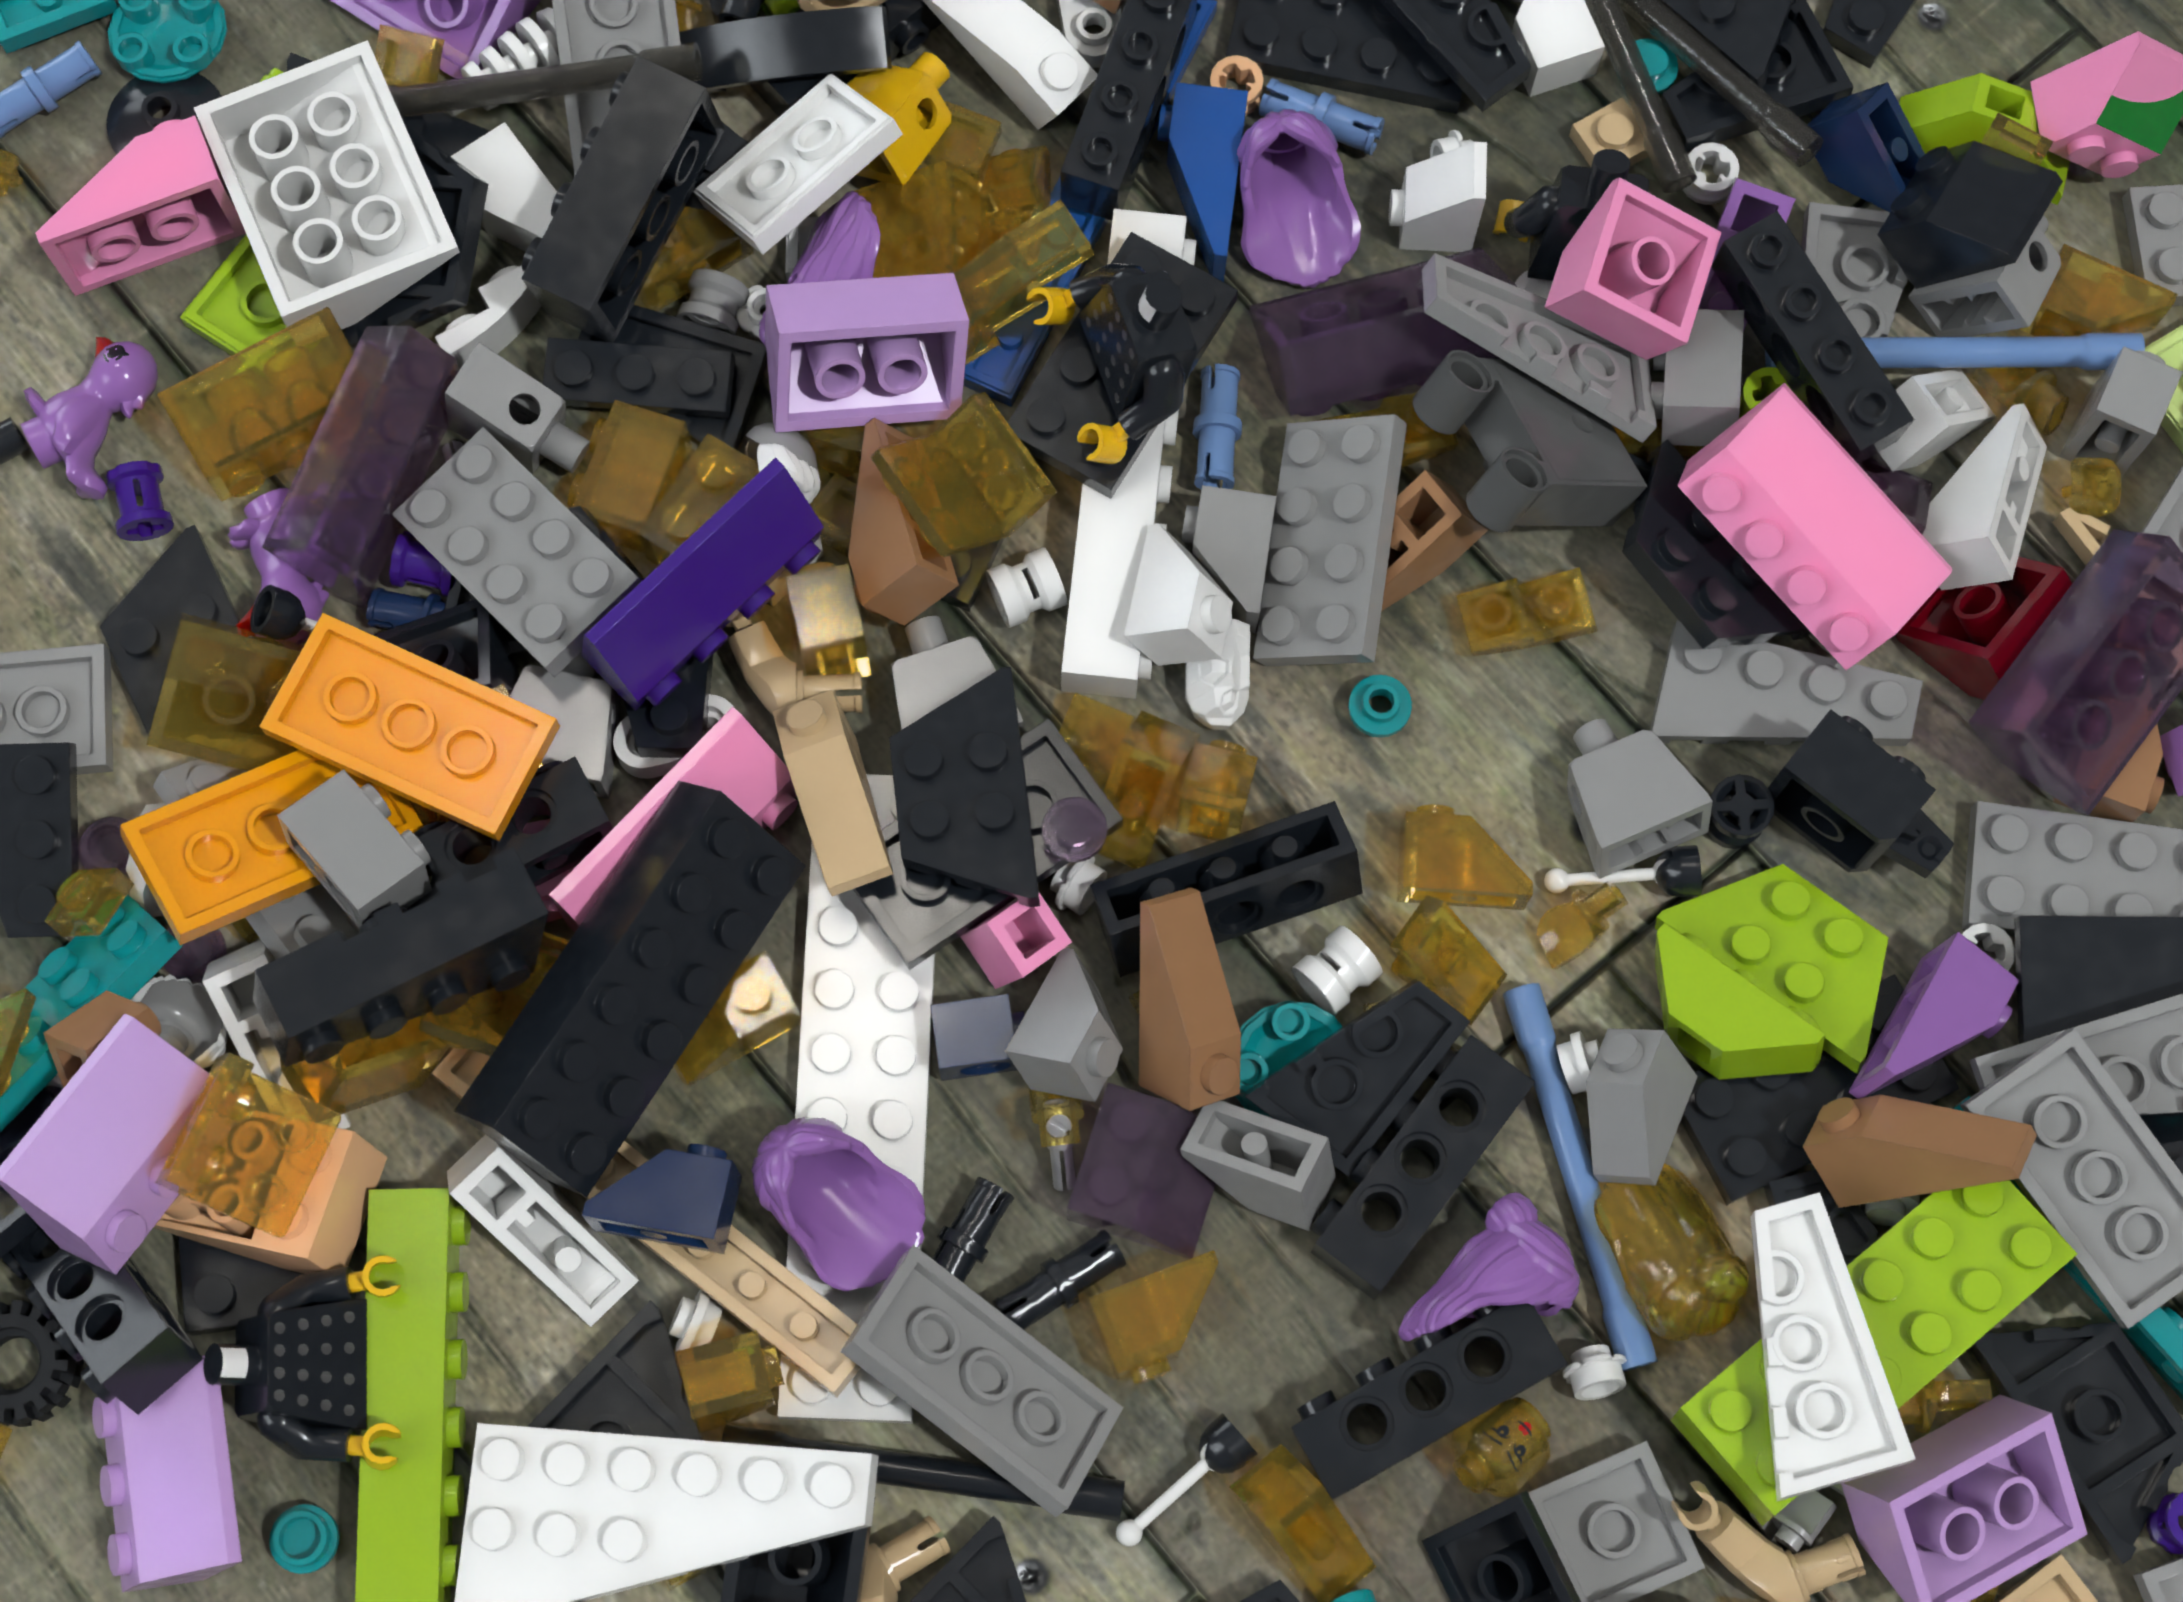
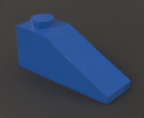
M1176 82L1173 105H1161L1157 140L1168 142L1167 166L1208 272L1213 277L1224 282L1239 169L1237 149L1243 137L1248 91Z

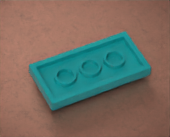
M123 889L113 899H108L93 909L86 920L85 927L65 947L57 948L44 959L39 967L38 975L18 995H12L0 1003V1132L58 1074L43 1032L106 990L131 999L183 946Z

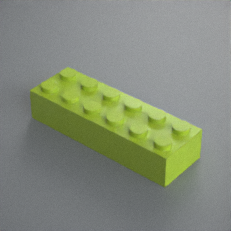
M2010 1180L1932 1193L1847 1265L1850 1278L1898 1409L2078 1254ZM1761 1338L1680 1407L1670 1421L1763 1526L1797 1496L1777 1501Z

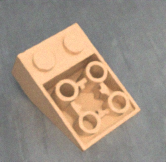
M239 1108L242 1111L241 1116L153 1227L269 1265L303 1274L349 1266L368 1213L369 1190L377 1188L388 1157L351 1130Z

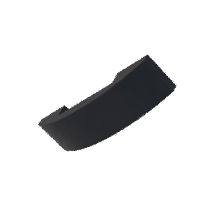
M885 6L838 8L772 15L719 23L679 32L685 78L706 87L708 93L723 92L729 87L833 74L834 76L892 69L887 10Z

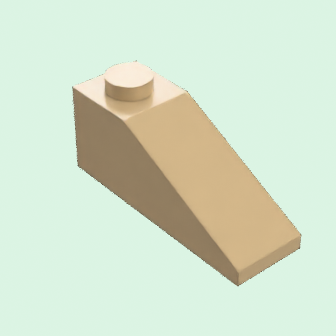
M833 689L772 711L783 756L831 896L833 897L892 875L891 863L857 738Z

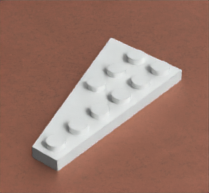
M477 1423L454 1602H577L590 1600L686 1575L688 1572L718 1564L724 1565L744 1560L749 1556L787 1546L793 1547L872 1526L879 1455Z

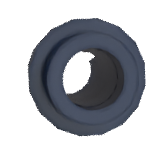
M376 587L368 601L366 619L369 621L367 624L373 628L392 629L445 610L446 602H442L441 596L437 594H430L426 599L386 591L384 588Z

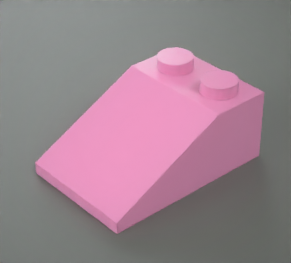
M192 116L184 120L173 119L162 122L152 131L136 136L35 234L42 249L71 291L77 296L246 234L203 129L196 116Z

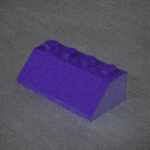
M775 457L584 634L581 656L634 711L646 700L654 707L663 702L683 681L676 674L679 669L693 656L701 663L705 662L728 640L729 636L722 630L739 613L747 620L752 618L775 595V592L769 585L785 570L795 577L821 552L814 543L819 539L824 526L785 466Z

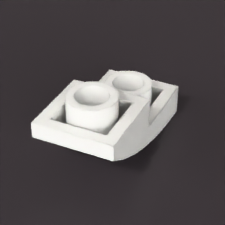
M522 265L501 269L490 278L487 284L478 288L486 310L477 315L466 314L458 317L447 326L444 332L435 336L443 357L454 377L460 371L478 342L498 354L521 333L540 309L541 304L521 279L524 274Z

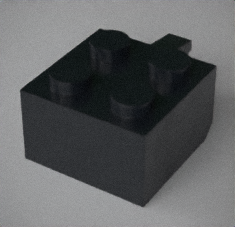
M1832 709L1825 715L1768 787L1774 800V815L1849 873L1867 871L1883 854L1926 878L1940 865L1954 845L1953 841L1921 810L1936 791L1934 787L1925 781L1926 777L1923 771L1912 761L1902 756L1893 757L1873 742L1872 733L1861 722L1850 716L1841 717Z

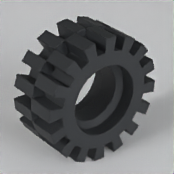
M12 1300L9 1305L0 1302V1347L12 1339L27 1338L36 1346L39 1352L40 1364L35 1377L27 1385L14 1390H7L0 1386V1424L25 1427L32 1426L31 1421L33 1420L44 1422L54 1417L51 1410L55 1406L65 1408L71 1401V1398L65 1395L69 1387L78 1388L82 1377L75 1375L76 1365H84V1359L80 1362L75 1360L56 1340L52 1333L60 1325L56 1318L51 1321L33 1304L20 1300Z

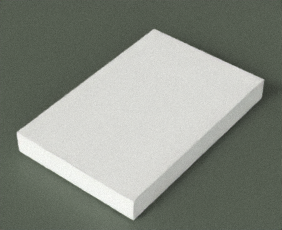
M830 74L693 192L707 210L764 255L902 136L903 133L891 116L833 74Z

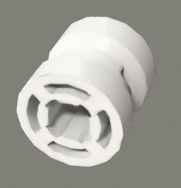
M1045 547L1027 553L1022 563L1012 567L1000 564L985 570L993 599L1008 628L1026 622L1031 612L1041 608L1053 611L1067 605V597L1061 578Z
M1341 925L1326 937L1325 947L1317 955H1306L1292 967L1294 977L1307 995L1321 1009L1334 1016L1349 1004L1350 994L1359 986H1370L1383 973L1380 963L1365 943L1351 930Z

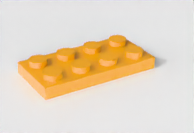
M322 613L259 727L266 735L500 841L558 732L560 724L556 718Z
M297 750L120 824V835L180 945L321 884L287 844L277 815L343 769L306 752ZM347 772L360 788L369 783L378 791L391 811V816L387 820L400 834L407 829L415 833L424 827L408 799Z

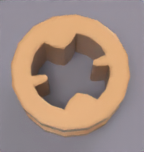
M1239 55L1225 57L1218 61L1212 69L1210 86L1226 88V81L1230 78H1235L1239 85L1246 84L1248 98L1245 116L1255 111L1261 101L1264 82L1262 70L1256 62L1248 57Z

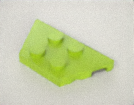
M1784 864L1662 910L1656 917V930L1664 923H1667L1681 934L1687 932L1697 936L1710 948L1715 958L1734 971L1742 969L1752 974L1764 986L1766 993L1786 1007L1795 1006L1807 1012L1817 1022L1820 1030L1825 1033L1823 1050L1856 1074L1859 1073L1867 1055L1889 937Z

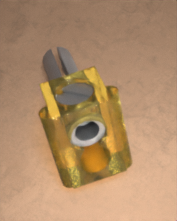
M1029 1090L1028 1098L1032 1122L1038 1124L1041 1147H1048L1050 1150L1053 1186L1056 1190L1063 1191L1059 1151H1063L1067 1189L1071 1190L1076 1186L1072 1147L1075 1143H1081L1078 1120L1084 1116L1082 1100Z

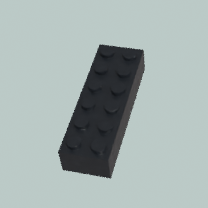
M678 781L456 1106L454 1112L546 1180L587 1198L806 865L723 792Z

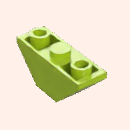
M1979 73L1901 96L1898 103L1925 154L1939 146L1952 148L1971 141L1980 142L2057 172L2063 182L2051 203L2058 205L2063 196L2070 161L2042 148L2032 91Z
M1664 923L1657 930L1654 962L1664 1030L1683 1055L1719 1080L1813 1072L1821 1061L1825 1033L1820 1030L1817 1022L1807 1012L1795 1006L1786 1007L1766 993L1764 986L1752 974L1742 969L1734 971L1715 958L1710 948L1697 936L1687 932L1681 934L1667 923Z

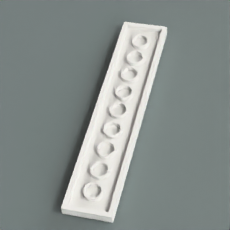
M866 774L880 827L883 829L897 819L893 775ZM811 842L795 1119L803 1117L807 1119L825 1118L826 1120L833 1121L842 1128L843 1133L864 1143L884 1164L913 1181L924 1200L932 1036L930 1005L933 1004L935 953L909 970L853 889L833 897L831 896L813 843ZM788 1234L786 1268L858 1324L886 1280L877 1283L873 1287L851 1291L833 1288L818 1277L801 1247ZM781 1354L777 1416L779 1419L913 1424L914 1408L862 1368L836 1398Z

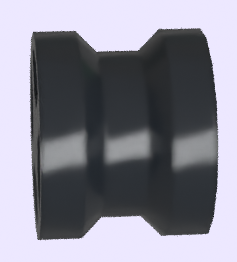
M1738 774L1727 777L1716 786L1710 795L1713 802L1709 830L1706 834L1713 842L1724 848L1739 849L1749 846L1759 838L1774 815V800L1771 791L1762 781L1753 776ZM1723 813H1730L1738 820V825L1729 816H1724Z

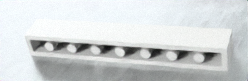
M1114 209L1107 265L1112 262L1129 234L1133 232L1194 266L1197 240L1185 239L1187 216ZM1179 410L1158 424L1111 499L1082 484L1061 670V691L1136 699L1138 678L1151 680L1152 660L1126 639L1124 633L1148 525L1160 524L1155 523L1157 502L1169 503L1173 466L1161 465L1163 445L1175 446ZM1160 524L1166 530L1167 524Z

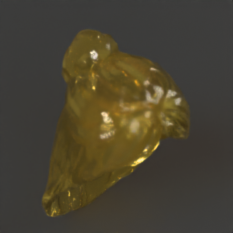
M1664 1163L1656 1185L1607 1182L1594 1202L1596 1221L1616 1258L1620 1273L1625 1282V1290L1633 1299L1637 1310L1649 1328L1663 1339L1684 1341L1694 1336H1711L1733 1322L1747 1295L1749 1271L1744 1261L1736 1255L1728 1237L1718 1223L1714 1211L1685 1173Z

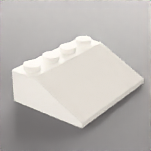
M368 40L194 107L280 316L297 347L358 323L460 252Z

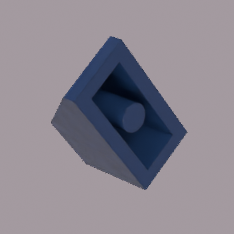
M1888 82L1832 101L1801 130L1828 182L1889 213L1892 211V202L1905 190L1916 172L1915 166L1917 162L1925 155Z
M689 1144L687 1152L665 1149L586 1201L582 1216L593 1230L597 1232L725 1254L742 1175L734 1162L727 1159V1152L719 1148L702 1144Z

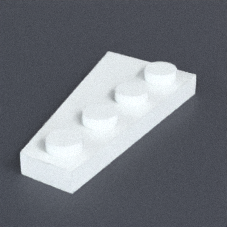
M1820 1192L1754 1211L1751 1215V1228L1777 1501L1911 1463L1915 1460L1912 1447Z

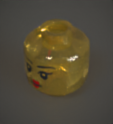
M1519 1397L1508 1399L1453 1431L1450 1443L1456 1461L1452 1464L1454 1473L1466 1488L1476 1494H1481L1485 1491L1498 1498L1514 1496L1545 1467L1551 1457L1548 1440L1551 1437V1430L1547 1421L1532 1404Z

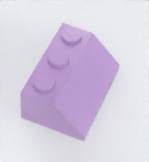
M954 273L766 285L765 344L775 432L865 426L873 418L885 424L960 418L969 318Z
M124 1013L0 1165V1185L61 1249L116 1275L134 1251L142 1244L145 1237L177 1196L184 1190L216 1146L227 1135L228 1131L241 1116L242 1111L211 1074L137 1019Z
M204 1359L139 1415L117 1397L109 1404L96 1397L92 1408L93 1426L97 1438H105L108 1465H103L101 1468L100 1491L104 1505L106 1507H113L115 1534H111L108 1539V1562L112 1575L120 1576L122 1592L202 1581L242 1562L221 1385H209L204 1376Z
M2003 1395L1996 1396L1910 1443L1915 1456V1460L1911 1463L1841 1483L1860 1544L1904 1602H1970L2088 1534L2052 1413Z

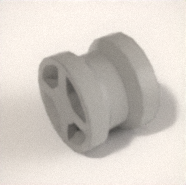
M712 269L694 270L687 284L691 293L689 300L680 305L676 317L736 335L738 323L735 315L739 307L746 305L749 296L748 288L738 279L723 272Z

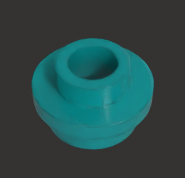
M1372 675L1361 680L1353 688L1348 702V711L1353 724L1361 732L1372 737H1389L1401 731L1407 724L1412 711V700L1407 688L1397 679L1387 675ZM1374 696H1384L1390 700L1392 709L1385 713L1376 712L1371 708L1369 700Z

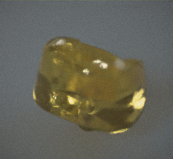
M2078 457L2073 459L2070 463L2072 482L2071 485L2062 487L2063 498H2070L2069 506L2080 514L2100 518L2113 513L2117 509L2121 498V473L2118 466L2113 460L2107 458Z

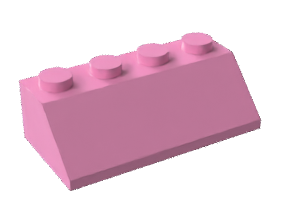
M1785 383L1687 461L1677 485L1845 670L1851 668L1897 634L1952 573V567Z
M734 707L700 739L549 894L566 924L574 932H576L678 781L723 792L764 829L767 826L772 830L778 828L793 813L798 801L795 799L797 795L787 766Z

